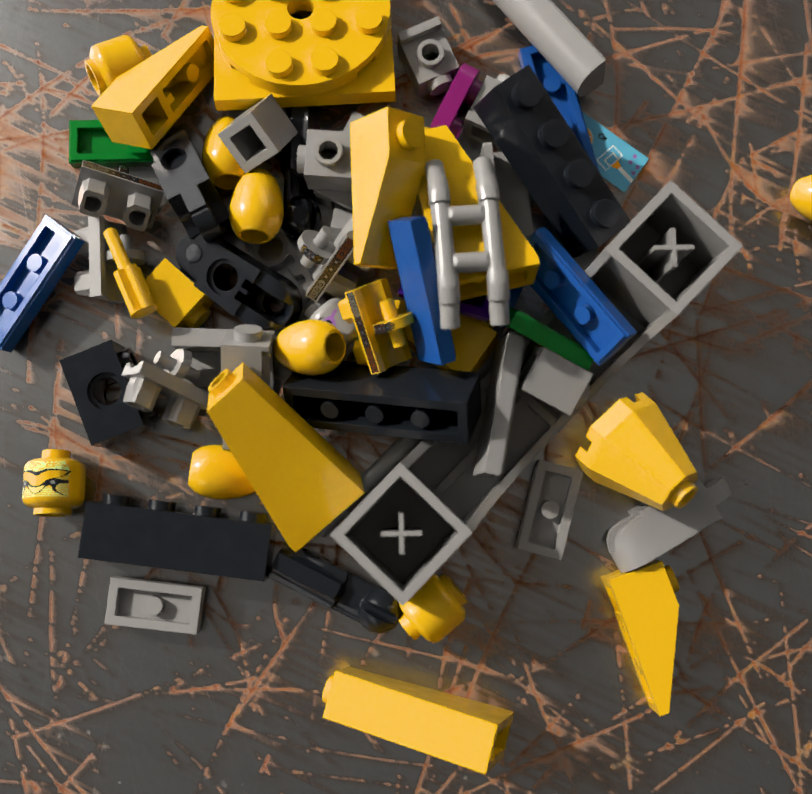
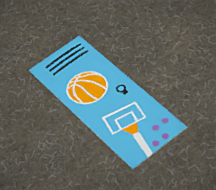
M583 112L601 176L625 192L649 158Z

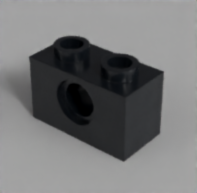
M109 340L59 360L91 446L106 448L155 428L151 416L156 414L155 407H153L152 412H144L123 403L129 379L121 376L126 363L138 365L130 348L125 349L124 346ZM118 382L121 388L120 397L116 402L108 405L104 399V391L109 384Z

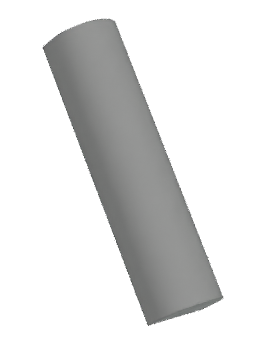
M492 0L579 96L591 93L604 83L606 58L551 0Z

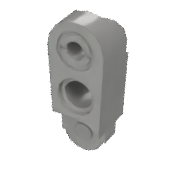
M720 476L704 484L698 477L694 484L698 487L697 493L681 509L672 507L662 511L648 504L641 503L627 511L629 516L612 526L606 538L608 552L619 571L626 573L651 562L722 519L723 517L716 505L733 494L725 477Z

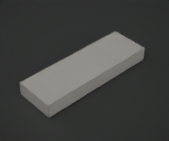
M508 333L496 342L473 476L491 479L503 474L526 341L524 336Z

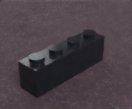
M527 65L495 86L473 107L572 258H576L601 246L631 222L530 65Z
M342 361L336 369L323 375L310 376L293 371L282 386L285 402L309 425L317 429L469 444L482 413L480 372L394 365L382 373L371 374L368 366L358 365L357 362Z
M103 493L102 501H86L78 558L256 581H266L269 579L268 574L273 561L277 526L275 523L266 522L267 514L239 511L238 519L221 517L222 508L194 505L193 513L175 511L177 502L149 499L148 507L130 505L131 496Z

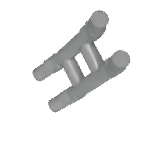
M478 157L472 164L476 180L475 187L478 205L450 206V191L443 162L433 159L425 165L437 268L441 329L460 328L458 273L487 271L490 325L510 324V286L508 269H506L499 209V188L496 174L493 172L492 162L488 157ZM482 224L484 251L455 253L452 226Z

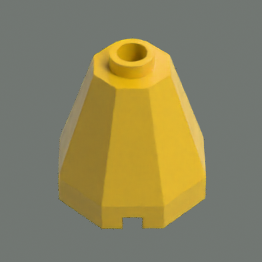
M643 392L635 394L636 402H633L628 397L619 399L589 428L585 436L592 442L588 451L586 452L580 446L575 455L580 469L594 482L659 510L666 511L672 507L677 509L683 508L698 491V487L694 485L698 479L696 469L653 400Z

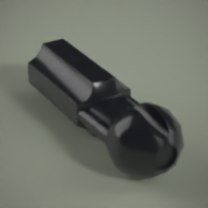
M317 106L282 108L298 131L281 150V172L284 177V217L281 228L286 235L294 239H298L304 230L317 231L322 219L313 189H308L304 175L297 173V150L299 145H306L307 129L321 130L320 107Z
M286 541L278 552L268 574V578L360 623L372 633L383 634L396 628L398 620L403 613L399 602L385 588H379L303 548L294 552Z

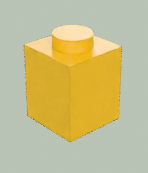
M164 258L145 279L158 307L156 312L173 327L199 328L208 319L211 313L208 308L214 302L196 288L194 283L171 262Z

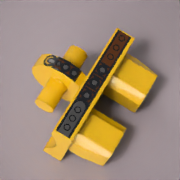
M387 278L376 280L344 293L346 298L339 301L338 307L342 319L348 324H355L359 340L354 342L353 352L358 365L368 366L371 374H378L386 371L391 366L412 358L402 327L415 322L412 312L398 314Z

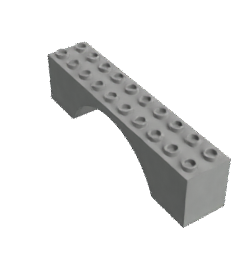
M672 180L658 192L584 271L637 333L608 362L598 366L593 361L588 372L593 374L588 383L591 386V391L583 406L640 349L675 319L743 247L736 238ZM551 309L539 319V322L580 345ZM524 337L526 341L524 346L521 367L523 366L533 345L540 346L535 342L527 339L526 337ZM490 371L480 381L482 413L469 444L422 440L330 536L404 606L474 532L487 512L513 481L580 409H574L571 416L517 389L503 474L491 479L473 476L491 376Z

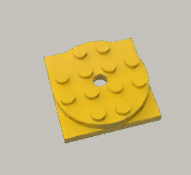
M212 0L214 103L217 111L246 110L270 94L273 95L281 108L396 102L390 0ZM299 11L312 12L309 17L304 19H296L291 16Z

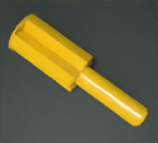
M107 228L103 235L118 267V270L113 275L131 318L139 319L154 313L158 307L155 304L140 267H137L136 264H131L117 229Z

